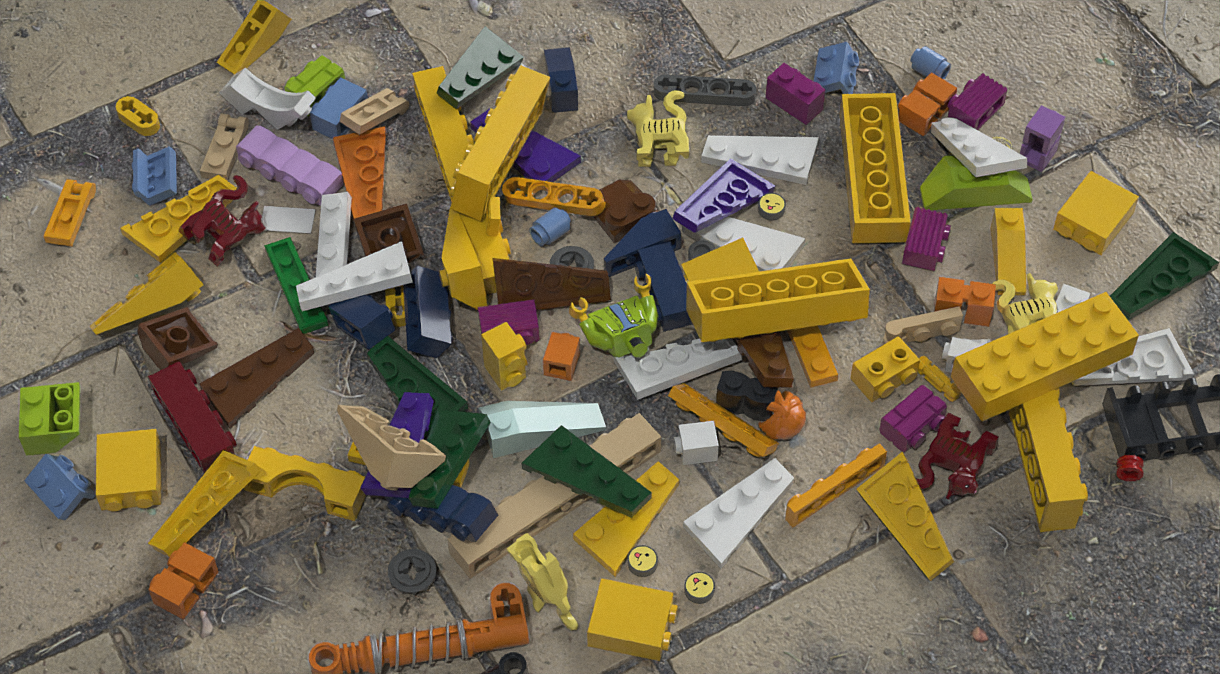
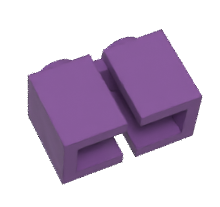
M1042 105L1025 128L1023 144L1020 150V154L1027 158V165L1040 172H1043L1057 152L1060 134L1062 133L1065 116Z

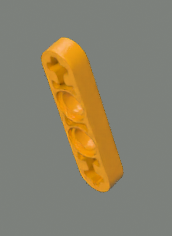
M512 177L505 181L502 186L506 201L512 205L551 210L555 207L559 210L563 209L567 213L596 216L605 208L603 195L596 188ZM540 190L548 192L546 197L542 199L534 198L535 193ZM565 194L573 195L570 202L561 203L559 201Z

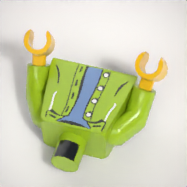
M648 274L645 275L647 283L645 286L637 283V277L634 279V289L637 293L641 294L642 298L640 299L636 295L589 313L588 317L586 315L588 303L584 298H580L578 301L582 310L576 309L571 302L569 314L571 317L580 320L579 326L591 346L608 351L618 358L630 353L637 358L646 354L647 346L652 344L651 334L656 331L658 312L654 297L649 294L651 278Z

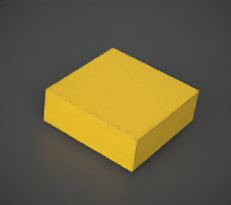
M490 196L488 198L485 212L487 236H497L501 220L500 197Z

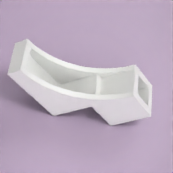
M246 68L234 74L219 92L242 115L249 110L254 112L257 110L277 130L285 125L290 127L298 118L300 120L304 119L312 110L310 105L316 98L309 91L291 93L279 90L263 82Z

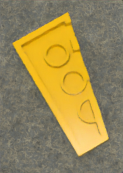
M217 175L189 190V195L178 200L174 198L165 203L166 207L153 214L150 211L141 216L142 220L132 226L129 223L120 228L121 233L161 263L187 241L178 232L180 226L192 214L202 210L215 192L220 189L236 190L237 187L220 175ZM224 199L222 203L226 207L233 200Z
M223 450L148 544L154 550L170 557L175 550H179L184 542L186 543L256 477L262 469L252 461Z
M902 451L856 490L931 581L953 564L954 560L911 466Z
M659 461L636 480L652 492V498L632 518L605 506L573 533V540L614 577L621 570V566L631 549L635 547L642 535L646 534L655 516L662 511L679 486V479Z

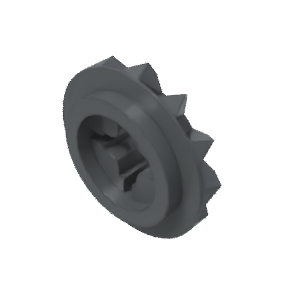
M578 246L560 248L550 259V264L570 266L573 260H575L576 267L594 269L592 255L587 250Z
M404 550L395 555L390 561L388 578L392 587L397 588L402 594L409 592L415 596L418 591H427L428 586L435 582L436 564L433 558L422 550ZM410 564H413L416 572H418L415 575L416 578L412 581L409 574H407L409 573V568H411Z

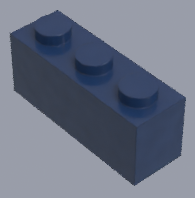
M668 242L638 250V261L634 262L635 271L638 278H643L645 283L643 286L647 285L645 275L648 274L651 278L649 294L654 297L658 312V322H660L663 332L693 325L686 311L687 283L671 243Z
M416 266L410 272L412 283L403 285L407 350L438 358L450 347L453 339L450 331L448 286H442L438 271Z

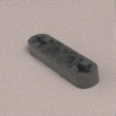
M681 75L658 76L654 80L653 90L654 96L661 101H664V97L669 92L677 91V87H680V91L684 93V98L674 102L749 106L753 104L757 91L756 85L750 80ZM663 86H667L668 89L664 90ZM694 86L698 88V91L689 93L685 88ZM722 88L725 92L717 95L712 93L711 90ZM742 91H746L747 94L743 95Z

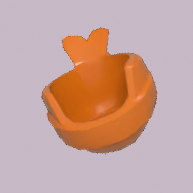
M778 390L775 395V401L771 402L766 409L774 414L766 421L759 422L758 426L770 439L786 440L793 438L801 431L806 421L803 403L798 396L790 391L781 393Z

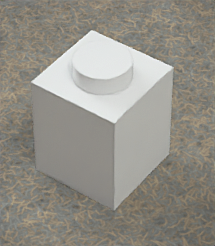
M714 421L679 425L678 437H674V449L676 455L681 454L683 465L718 461L719 445Z

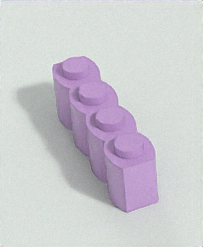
M256 125L236 146L238 160L243 166L259 170L262 176L268 180L272 179L281 182V185L287 191L302 194L303 198L311 204L315 203L321 206L322 195L334 194L344 185L342 173L336 167L327 162L320 161L305 150L298 149L288 140L277 137L262 126Z

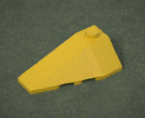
M450 209L441 257L443 270H439L441 284L443 287L448 286L451 297L478 310V307L487 306L481 265L459 212Z
M174 252L146 275L148 277L147 283H142L130 289L125 297L127 300L124 303L121 301L115 303L93 322L90 328L97 335L180 304L184 300L189 302L200 294L201 290L199 288L204 284L186 262Z

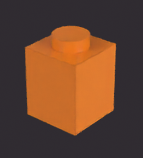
M551 333L543 358L545 376L572 381L580 356V337H575L569 333Z

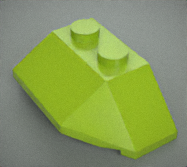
M954 155L943 156L920 186V194L925 210L1032 203L1033 200L1028 178L1019 170L975 177Z

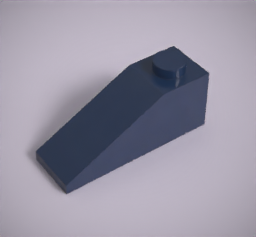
M570 47L544 50L547 76L550 77L548 87L552 113L578 111V88Z
M667 209L652 212L646 217L641 218L604 257V270H607L609 277L634 268V262L638 261V250L668 242L671 243L674 251L681 249V231Z

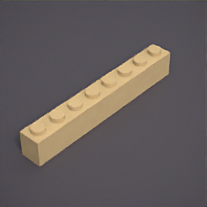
M638 413L632 418L624 419L617 428L608 434H601L590 447L628 474L661 452V436ZM542 476L538 480L528 482L523 490L515 495L505 497L495 507L499 516L476 542L461 541L451 534L450 538L447 539L449 554L471 579L509 554L507 548L515 543L516 539L526 533L534 537L592 497L586 494L581 496L572 492L570 487L559 482L554 484L545 480L544 476Z

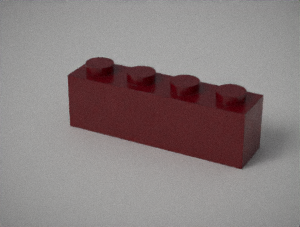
M180 361L148 376L154 395L203 474L223 450L235 455L234 448L237 447V443L230 431L225 433L221 426L224 424L217 410L211 411L208 407L210 405L208 396L203 389L198 391L195 386L197 384L196 378L190 369L185 370Z

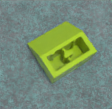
M79 382L20 388L19 440L26 456L56 453L80 435Z

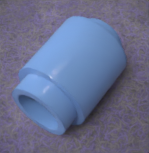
M926 46L921 49L917 48L910 59L912 69L925 77L932 72L945 79L951 69V64L947 62V58Z
M554 207L533 222V226L529 228V233L539 246L550 245L570 230L571 219L566 211Z

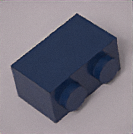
M370 294L335 302L328 306L336 327L368 350L395 331L391 320L393 315L390 309L385 304L380 305Z

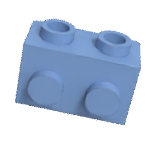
M847 42L820 48L813 82L819 83L825 89V93L841 89L844 94H853V89L856 85L857 66H859L857 52L853 51Z
M169 146L147 156L139 148L133 150L132 189L134 194L149 206L176 195V151Z
M45 454L24 481L58 519L66 520L83 498L94 499L96 493L90 488L91 482L73 469L74 464L70 459L63 455Z

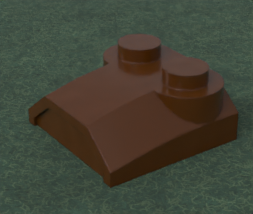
M619 179L599 189L605 201V208L600 214L593 217L615 244L641 218L646 217L652 212L659 211L655 207V199L650 194L643 193L631 180Z
M407 203L354 219L358 240L361 243L365 257L401 241L407 263H411L424 255Z
M188 307L138 324L137 333L142 348L159 370L178 361L185 368L187 362L199 358L218 347V343L214 342Z

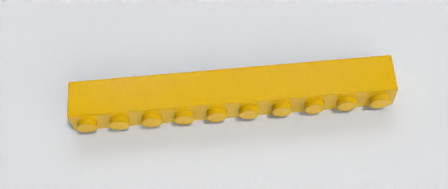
M440 66L414 72L412 75L414 91L449 194L454 181H456L453 178L455 168L459 162L464 163L466 149L469 144L474 145L472 135L466 134L468 126L465 115L459 114L461 106L455 109L437 94L439 85L446 77L444 67ZM459 212L481 265L485 294L496 293L492 258L509 260L508 255L511 254L507 238L502 239L501 233H503L502 222L500 220L497 236H487L485 215L479 221Z

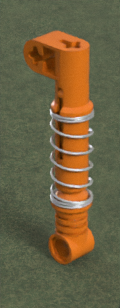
M501 583L495 586L490 594L492 619L475 622L460 619L456 621V625H451L450 622H447L445 627L434 628L431 624L427 630L418 631L414 627L413 632L401 634L397 630L396 635L386 637L383 633H380L379 640L373 634V636H365L362 641H358L359 645L356 646L354 642H350V647H347V643H344L343 648H339V644L334 645L329 642L316 644L309 653L312 674H343L344 671H347V674H351V670H355L356 674L359 673V669H363V672L370 674H381V669L385 663H389L390 668L392 667L394 671L398 669V666L409 665L413 669L415 663L426 662L427 665H430L432 660L442 659L446 663L450 657L459 656L460 659L464 660L472 658L475 653L529 644L521 593L511 583ZM503 601H507L508 605H510V616L504 617ZM322 659L333 660V663L327 667L318 665Z

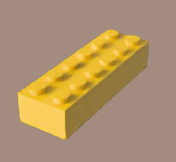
M520 65L516 74H510L505 86L506 91H500L495 103L496 108H490L486 116L485 127L480 126L474 139L475 144H469L464 154V163L459 162L455 168L453 178L456 181H454L449 196L453 197L450 209L479 221L482 220L486 212L488 198L490 196L495 197L542 114L550 81L549 76Z
M896 93L842 94L839 116L852 243L906 242L911 221Z
M850 258L687 282L686 311L701 342H716L722 339L743 338L749 335L770 334L776 331L797 330L803 327L824 326L830 323L851 322L857 319L868 318L870 289Z
M1104 292L955 357L951 378L980 420L985 421L1133 355L1139 334L1108 293Z
M1059 388L1008 410L1040 532L1075 529L1079 517L1083 514V504L1088 500L1087 487L1085 483L1081 484L1079 477L1081 472L1080 462L1077 457L1074 458L1072 452L1074 446L1073 436L1071 432H1067L1065 426L1067 421L1066 411L1064 407H1060L1058 401L1060 397Z

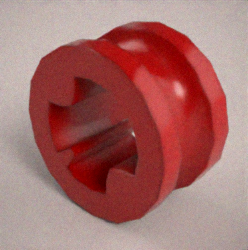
M1124 455L1117 459L1116 465L1118 468L1116 475L1119 479L1137 481L1143 478V459L1135 455Z

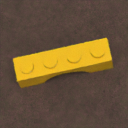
M254 446L248 458L249 461L256 463L262 471L244 487L245 491L272 498L279 491L289 486H310L323 495L327 514L352 521L356 520L366 497L361 489L365 476L352 470L343 471L336 469L327 463L318 464L307 461L298 455H285L269 447L260 448Z

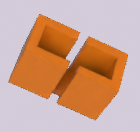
M931 72L924 80L920 79L909 95H904L898 104L899 122L924 137L931 130V123L938 122L936 117L941 119L949 111L947 106L952 96L957 93V87Z
M939 277L934 312L958 306L961 309L962 302H966L967 308L964 323L989 327L994 309L996 284L970 281V285H964L965 280Z
M185 542L179 550H175L170 555L167 562L168 568H164L160 574H156L153 577L148 589L153 604L183 620L199 600V595L192 591L195 589L204 593L219 573L214 557Z

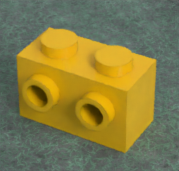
M507 322L481 334L484 367L502 391L508 387L518 385L526 378L525 366L528 365L524 350L527 347L520 334L516 335Z
M898 336L855 361L852 365L850 379L872 403L880 397H888L900 385L911 383L918 375L920 359Z

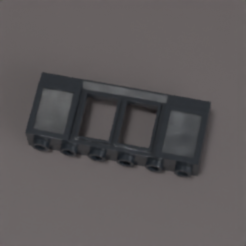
M1220 374L1212 378L1210 386L1198 387L1196 379L1189 378L1185 380L1182 390L1170 391L1167 382H1160L1156 385L1153 394L1142 395L1140 387L1136 385L1128 389L1127 395L1124 398H1116L1113 387L1107 388L1102 405L1119 457L1135 455L1146 461L1160 458L1167 459L1179 454L1189 453L1195 455L1207 450H1220V432H1207L1197 404L1220 400ZM1186 405L1197 435L1168 439L1158 408Z

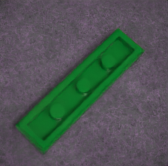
M291 237L264 245L266 254L300 331L306 334L328 326L321 306L305 311L301 310L296 286L309 281V278Z

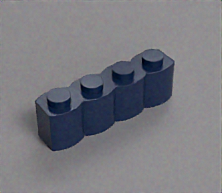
M455 485L451 486L438 509L413 506L409 498L385 496L388 501V508L395 515L410 517L418 524L431 525L436 531L441 533L444 531L452 533L461 541L476 542L499 516L489 499L477 493H468L466 490Z

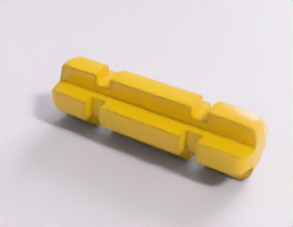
M921 356L919 358L918 373L920 375L925 374L924 378L939 392H945L944 396L949 401H956L962 392L955 382L951 383V378L936 365L932 366V361L926 356Z

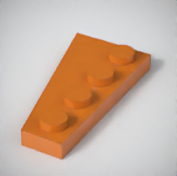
M385 126L367 130L360 135L355 132L333 137L345 189L352 197L351 212L353 220L382 211L386 148Z

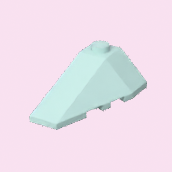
M503 401L478 408L479 413L487 414L491 422L485 433L493 458L537 448L561 425L577 437L606 430L598 403Z

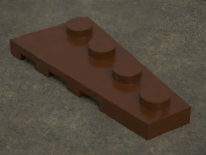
M492 258L498 304L534 300L536 310L570 306L571 302L574 305H579L578 301L580 298H584L587 303L611 300L607 270Z
M297 328L199 383L200 388L205 391L212 406L217 410L229 429L237 424V419L245 412L249 413L256 407V402L266 393L270 394L277 388V383L285 376L289 377L314 354L313 346L300 329Z
M779 331L770 334L749 335L743 338H730L737 342V350L741 356L748 358V366L763 387L792 388L794 377Z

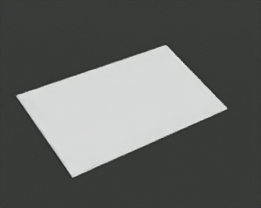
M264 206L262 217L263 224L266 227L265 230L311 233L316 209Z

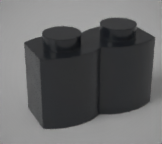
M722 371L717 386L716 403L734 415L744 414L753 420L764 422L774 414L766 409L771 402L775 401V395L779 387H763L757 378H749L747 375L737 371Z

